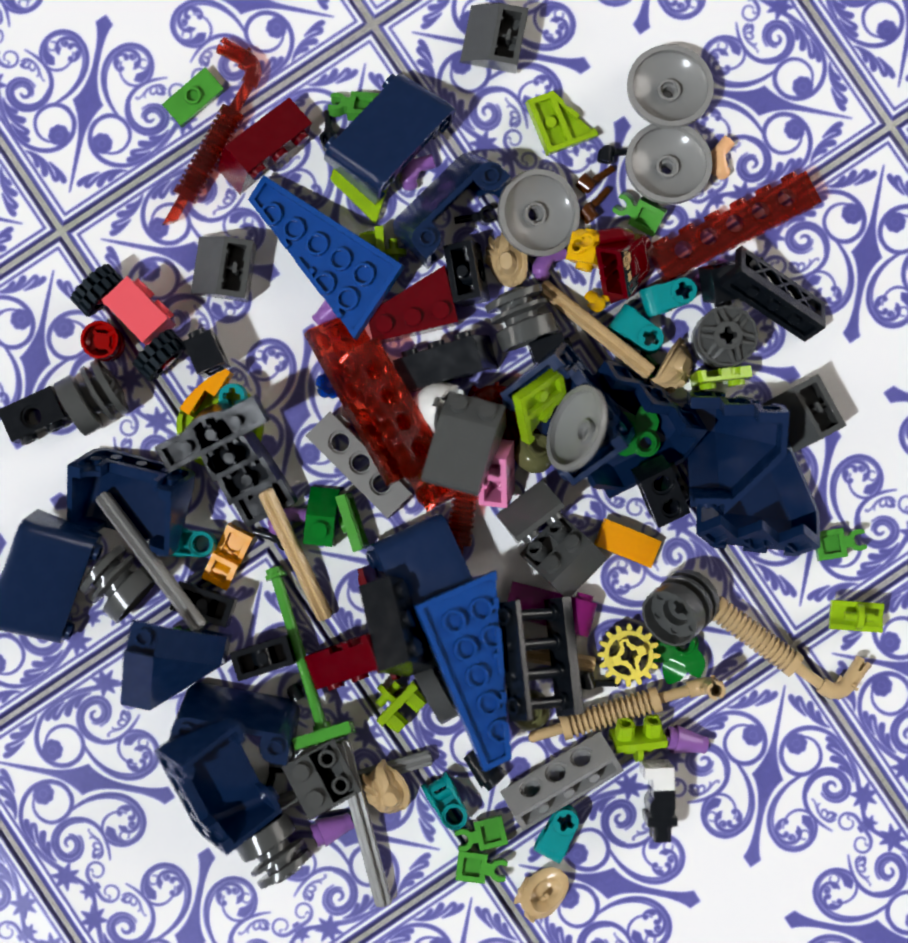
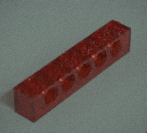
M793 171L780 179L781 184L773 188L770 184L763 186L755 191V197L747 201L745 197H742L729 204L730 210L722 214L719 210H716L704 217V223L696 227L693 223L688 224L678 230V236L670 240L668 236H665L652 243L654 248L649 251L648 255L662 282H669L817 207L822 201L807 172L805 171L798 175L796 171ZM779 193H785L790 197L791 204L789 206L779 203ZM753 206H760L764 209V219L754 217L752 214ZM728 219L738 221L740 225L738 232H732L727 228L726 221ZM710 232L714 236V244H704L700 238L701 233ZM676 245L686 246L689 250V256L687 258L678 257L674 250Z
M376 337L350 349L339 360L342 372L350 379L356 390L357 398L367 408L373 425L379 429L385 439L387 449L398 461L402 475L409 480L415 490L418 502L428 512L461 493L460 491L421 481L434 433L425 421L420 409L378 338ZM367 372L371 373L374 379L370 378ZM381 397H384L388 401V404H386ZM396 422L400 423L403 429L399 428ZM411 447L416 449L418 455L412 451Z

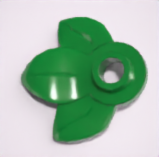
M642 405L639 407L636 415L623 412L632 423L635 435L629 446L618 455L629 456L636 453L641 457L653 456L660 447V438L656 433L659 425L657 414L645 412ZM643 437L650 438L651 446L649 448H643L640 445V440Z
M697 636L690 642L687 649H682L680 646H670L659 640L656 641L659 645L653 651L661 654V657L653 659V662L663 663V675L667 684L680 681L687 672L694 677H701L705 669V658L698 650L699 641Z

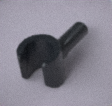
M328 110L324 111L325 128L319 137L324 152H326L324 148L326 142L336 134L333 131L332 116L329 115Z
M606 145L599 150L597 162L613 164L614 156H625L628 148L620 149Z
M484 206L478 213L454 217L455 224L479 221L482 225H490L495 219H485L483 212L492 211L494 208L492 206Z
M255 528L253 535L271 540V542L277 543L281 550H284L280 545L277 535Z
M593 672L580 674L582 689L619 687V684L614 683V679L594 680Z
M302 680L294 683L287 689V694L292 702H296L306 696L302 689L304 687Z
M269 763L266 787L268 785L273 787L276 773L285 774L282 769L284 765Z

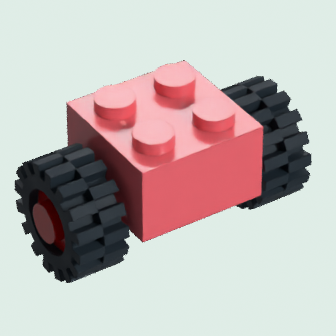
M107 263L102 265V267H98L94 273L91 272L89 277L84 278L81 281L82 284L78 285L75 291L72 292L71 301L86 316L90 317L96 314L98 310H102L103 306L107 305L129 330L146 345L145 349L140 351L132 364L148 381L151 382L153 379L158 378L159 375H162L186 350L183 341L172 330L176 326L171 320L174 314L159 299L155 302L151 299L155 294L139 278L133 281L126 276L123 279Z

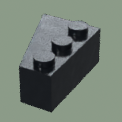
M466 331L454 335L455 340L445 343L444 340H438L427 344L428 349L418 352L417 348L401 352L402 358L393 360L402 394L421 391L424 387L433 383L449 382L462 377H471L474 373L484 370L492 371L499 369L490 336L471 335V331Z
M388 575L359 586L378 672L408 677L437 667L404 579Z

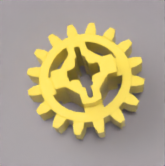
M627 623L625 630L616 625L615 634L609 631L605 632L609 638L607 642L599 641V644L604 647V651L597 652V656L603 657L604 661L598 665L600 668H608L605 673L607 678L615 675L614 683L617 685L622 679L625 680L627 687H630L631 680H635L638 685H641L642 676L649 679L652 678L649 673L650 668L658 669V666L653 663V659L660 658L661 654L654 652L653 649L659 644L658 642L650 643L649 639L652 637V634L648 632L643 635V627L640 625L635 631L632 630L631 623ZM627 635L636 636L644 643L634 645L629 642ZM617 640L619 646L615 654L609 656L610 648L614 641ZM623 642L631 651H636V654L632 656L634 667H632L628 660L621 659V656L625 654ZM648 654L646 664L640 670L639 662L642 656ZM623 665L628 668L630 674H622L613 667Z

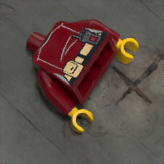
M613 227L600 229L595 234H591L585 229H577L574 234L578 237H585L582 242L575 243V245L588 250L593 247L595 242H598L595 250L603 295H600L595 290L588 291L584 296L589 302L587 306L594 312H601L606 302L612 304L633 296L650 269L647 252L651 247L650 239L646 235L634 233L629 228Z

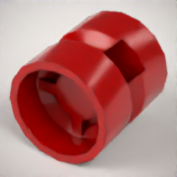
M94 321L88 324L80 337L84 352L102 362H112L118 359L124 352L125 338L123 334L107 322Z

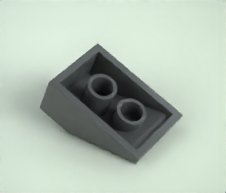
M450 391L437 422L421 481L478 496L507 428L506 406Z

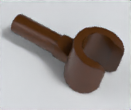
M611 165L593 178L585 172L578 179L575 186L581 192L588 194L600 180L615 172V169Z
M605 187L594 200L587 203L580 210V217L585 224L592 222L599 216L595 208L611 192L608 187Z

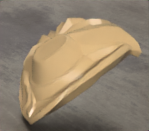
M503 233L497 236L496 239L489 235L488 246L485 249V262L489 265L494 277L503 286L513 288L522 285L527 277L528 256L515 249L506 240Z
M681 337L667 353L655 377L649 379V382L652 380L660 387L666 388V391L669 393H673L677 388L685 385L688 379H690L693 368L691 354Z
M382 759L369 776H366L364 773L361 774L362 788L365 792L367 803L374 806L379 812L387 814L396 813L406 809L411 803V794L406 781L397 770L387 765L385 759Z
M548 867L539 870L530 877H525L518 888L514 904L521 903L524 916L532 923L536 919L548 917L560 906L569 888L568 876L561 869Z

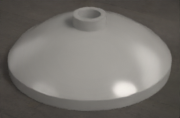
M660 45L645 51L633 63L627 79V94L634 110L647 122L663 128L684 127L698 120L708 109L714 93L713 76L706 62L694 51L678 45ZM663 92H670L672 97H665Z
M650 124L633 137L626 152L625 168L631 184L642 196L659 204L675 205L693 199L705 188L712 172L713 162L710 148L705 139L689 126L663 128ZM667 167L671 172L668 174L663 173L661 168Z
M531 169L516 175L504 187L498 201L497 216L504 237L515 249L529 256L543 257L558 253L570 243L572 231H576L579 226L580 206L573 188L563 177L549 170ZM530 210L533 211L535 215L533 220H531L528 216V212Z
M590 385L577 386L564 396L554 411L547 432L546 449L549 461L556 469L564 472L575 471L587 464L598 451L604 439L608 422L606 401L599 389Z

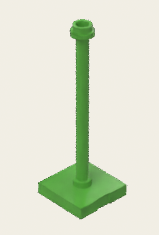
M282 566L266 570L267 576L265 578L266 581H272L315 723L312 726L314 732L292 738L294 749H307L332 739L357 733L353 721H345L331 726L330 721L326 722L318 692L304 659L306 656L305 649L283 577L287 576V572L283 570Z

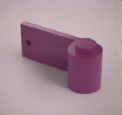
M512 581L507 601L520 600L521 610L545 608L544 600L563 596L557 592ZM579 592L576 593V597L571 596L575 634L589 637L598 603L592 602L594 596ZM546 620L530 621L547 626Z

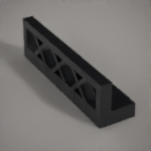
M742 245L735 250V267L721 277V287L804 342L826 328L824 301ZM746 262L749 263V265L751 266V268H749L748 266H746Z

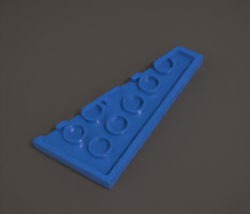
M263 175L248 200L279 238V241L288 250L320 295L323 296L352 337L358 340L405 266Z
M497 570L490 571L414 605L416 614L477 760L484 772L512 759L509 723L507 722L506 714L507 695L504 689L503 675H505L502 632L499 626L498 609L500 608L496 588Z

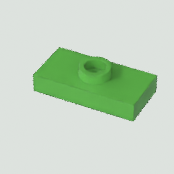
M205 67L162 105L183 128L219 97L225 89Z
M345 493L336 496L335 499L341 514L339 525L344 534L347 533L352 551L356 552L366 549L369 542L353 494Z

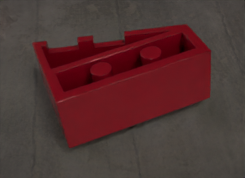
M289 97L224 146L217 170L239 194L243 193L275 163L277 164L283 160L293 147H300L310 137L308 133L312 122Z
M445 265L379 306L369 321L374 345L458 326V318Z
M369 632L304 657L316 690L327 686L328 691L344 686L345 680L352 679L353 682L369 677V672L377 670V673H380L377 669Z

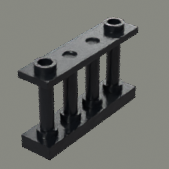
M571 596L544 600L545 608L521 610L520 600L499 603L500 609H498L502 632L508 697L507 708L510 722L533 720V710L556 708V716L584 714ZM546 620L548 637L524 639L522 621ZM549 649L551 667L527 669L526 651ZM553 679L554 696L531 699L529 681Z

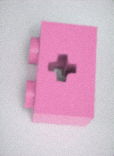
M502 439L478 495L479 505L508 508L515 491L514 440Z

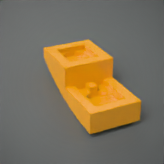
M224 369L212 375L186 398L179 409L193 417L207 394L210 393L214 397L219 398L221 388L229 383L234 374Z
M605 518L594 542L599 548L652 568L662 543L660 540Z
M229 522L201 578L227 591L255 535Z

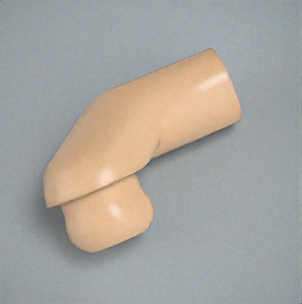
M725 135L711 151L713 162L711 173L719 180H724L730 175L731 171L727 164L726 155L735 145L733 140Z

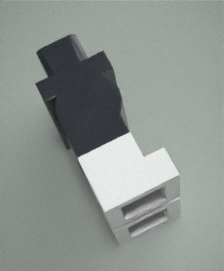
M643 759V761L639 762V771L644 779L648 780V791L644 796V803L647 809H642V818L647 827H649V835L652 837L653 842H671V827H678V819L675 815V767L668 759Z

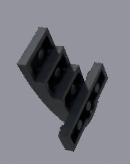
M257 394L233 406L229 404H214L205 407L195 416L185 431L154 447L169 473L201 457L212 482H218L229 505L234 503L246 527L268 517L258 497L261 491L273 488L283 509L298 501L283 473L252 431L271 420Z

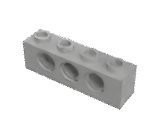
M329 412L306 437L389 519L413 495L409 491L412 485L401 474L395 477L388 470L392 465L381 454L375 457L368 450L371 444L360 433L355 437L347 429L351 423L340 412L336 416ZM338 435H345L349 439V445L343 451H338L333 446V441ZM365 455L370 461L369 467L365 471H357L353 465L354 460L357 456ZM382 475L388 477L390 480L389 489L385 492H378L374 488L375 479Z
M598 732L593 736L587 737L583 742L570 750L562 752L557 758L547 764L537 767L532 773L522 779L512 782L500 792L522 830L525 831L624 770L602 733Z

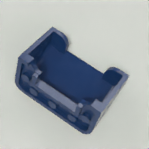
M402 73L397 76L391 74L382 85L384 89L339 136L334 134L324 146L327 150L324 160L375 205L385 196L383 191L396 181L398 174L430 140H434L439 132L443 134L451 126L456 109L446 100Z
M473 153L460 155L396 217L393 223L394 235L428 269L437 260L434 252L441 244V233L433 223L468 189L478 199L487 194L494 195L499 199L502 190L511 181V176L499 164Z
M562 342L507 386L500 395L506 409L514 412L515 407L512 396L550 368L564 376L566 393L580 385H590L601 391L607 405L608 422L604 439L598 451L587 464L575 471L564 472L557 469L561 478L569 481L574 486L625 450L631 443L635 430L623 411L574 349L566 342ZM557 406L554 408L547 423L545 424L540 421L536 427L546 437L551 418Z
M109 448L93 449L67 465V521L95 532L104 527L116 530L96 503V497L102 492H110L142 536L150 539L149 549L157 556H170L178 550L195 486V472L191 469L180 467L169 473L161 461Z
M40 509L25 517L15 533L0 577V631L56 643H62L65 639L69 640L75 629L70 613L87 566L92 560L97 562L103 550V545L100 544L102 534Z
M436 514L366 546V559L371 568L384 571L386 576L391 575L404 579L413 605L473 579L450 526L442 514Z
M203 682L193 684L187 689L171 728L169 741L224 718L230 717L233 720L237 718L245 726L246 734L261 737L260 754L265 761L287 766L293 756L294 746L292 738L296 737L300 718V708L296 702H292L290 698Z
M230 717L168 741L155 750V754L192 824L203 838L225 855L230 854L283 812L278 803L280 799L279 794L271 785L266 787L259 781L241 745L246 741L245 734L247 730L239 719L233 720Z

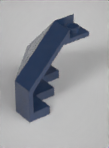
M605 360L594 376L623 412L636 415L639 407L642 405L645 412L656 413L659 419L656 433L660 438L659 450L653 456L641 457L636 453L629 456L616 455L587 476L589 484L593 488L604 489L610 499L637 485L631 469L661 454L668 463L674 462L675 465L684 462L708 429L694 409H690L687 404L680 407L669 399L671 393L652 380L647 384L634 375L636 372L625 363ZM643 437L640 440V445L643 448H649L651 446L650 438Z
M687 391V405L690 409H694L708 429L687 457L690 507H720L723 515H725L787 456L789 411L782 404L760 405L758 399L743 396L726 398V393L719 391Z
M789 440L787 456L725 515H723L720 507H697L696 534L713 548L725 549L726 544L743 546V551L767 553V549L784 550V555L795 557L820 548L819 510Z
M132 620L126 649L123 650L121 704L148 711L159 706L225 664L232 635L208 629H202V633Z

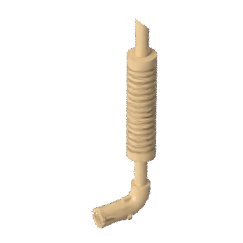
M723 596L719 597V611L712 620L713 622L716 621L717 625L721 624L720 627L725 628L727 632L730 631L732 636L735 634L734 637L736 639L740 637V642H744L746 646L749 645V648L753 649L755 653L758 652V655H763L765 660L768 658L767 661L769 663L772 662L773 666H777V669L781 670L788 677L793 675L794 672L813 685L817 693L828 699H842L849 696L854 690L858 691V684L872 667L869 662L865 663V659L856 655L843 676L840 675L835 682L827 678L823 679L802 664L804 656L801 653L795 651L792 647L790 648V645H785L783 640L780 642L781 639L779 637L776 638V635L771 634V631H766L767 629L762 627L760 623L757 624L756 620L752 621L750 616L747 618L748 615L746 613L743 614L741 609L738 611V607H733L734 604L729 603Z
M715 675L686 681V685L658 693L656 687H651L647 689V692L645 690H641V694L639 691L636 692L635 696L631 693L630 697L625 695V699L621 696L618 701L615 698L613 699L614 702L608 700V704L602 702L603 705L598 703L597 707L591 705V709L588 706L584 714L558 716L560 723L533 730L529 733L528 739L530 742H537L563 734L565 740L574 738L573 735L579 737V733L585 735V731L589 734L590 730L595 732L596 728L602 730V726L605 729L608 724L612 727V723L616 725L619 718L635 720V716L638 719L641 718L640 715L645 717L646 713L652 715V711L654 714L662 712L663 703L690 696V698L707 694L713 700H717V697L722 699L725 696L726 688L722 681L715 678Z

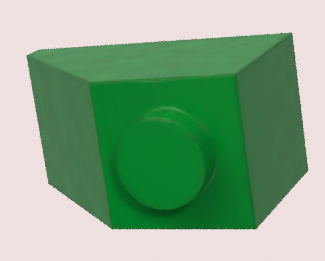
M311 486L305 518L303 544L334 547L338 505L335 497L340 495V489Z

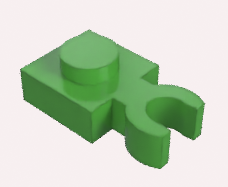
M352 91L350 97H345L341 93H331V102L334 105H328L329 115L339 117L347 114L348 121H353L379 93Z
M622 192L619 198L626 202L627 207L622 208L616 205L613 208V212L620 216H631L628 222L629 225L654 237L668 210L645 197L640 198L637 203L630 193Z
M843 528L820 531V548L815 549L817 561L847 557V548L855 551L867 549V545H857L854 542L857 534L865 533L864 529H853L846 536L844 535Z
M501 814L473 821L474 830H469L465 827L455 830V836L463 834L468 837L467 843L458 845L459 851H467L476 843H478L480 851L508 845Z
M459 851L455 880L484 884L486 875L491 876L496 882H504L506 876L498 875L495 872V868L499 865L507 866L508 862L503 858H497L489 862L487 861L488 853Z

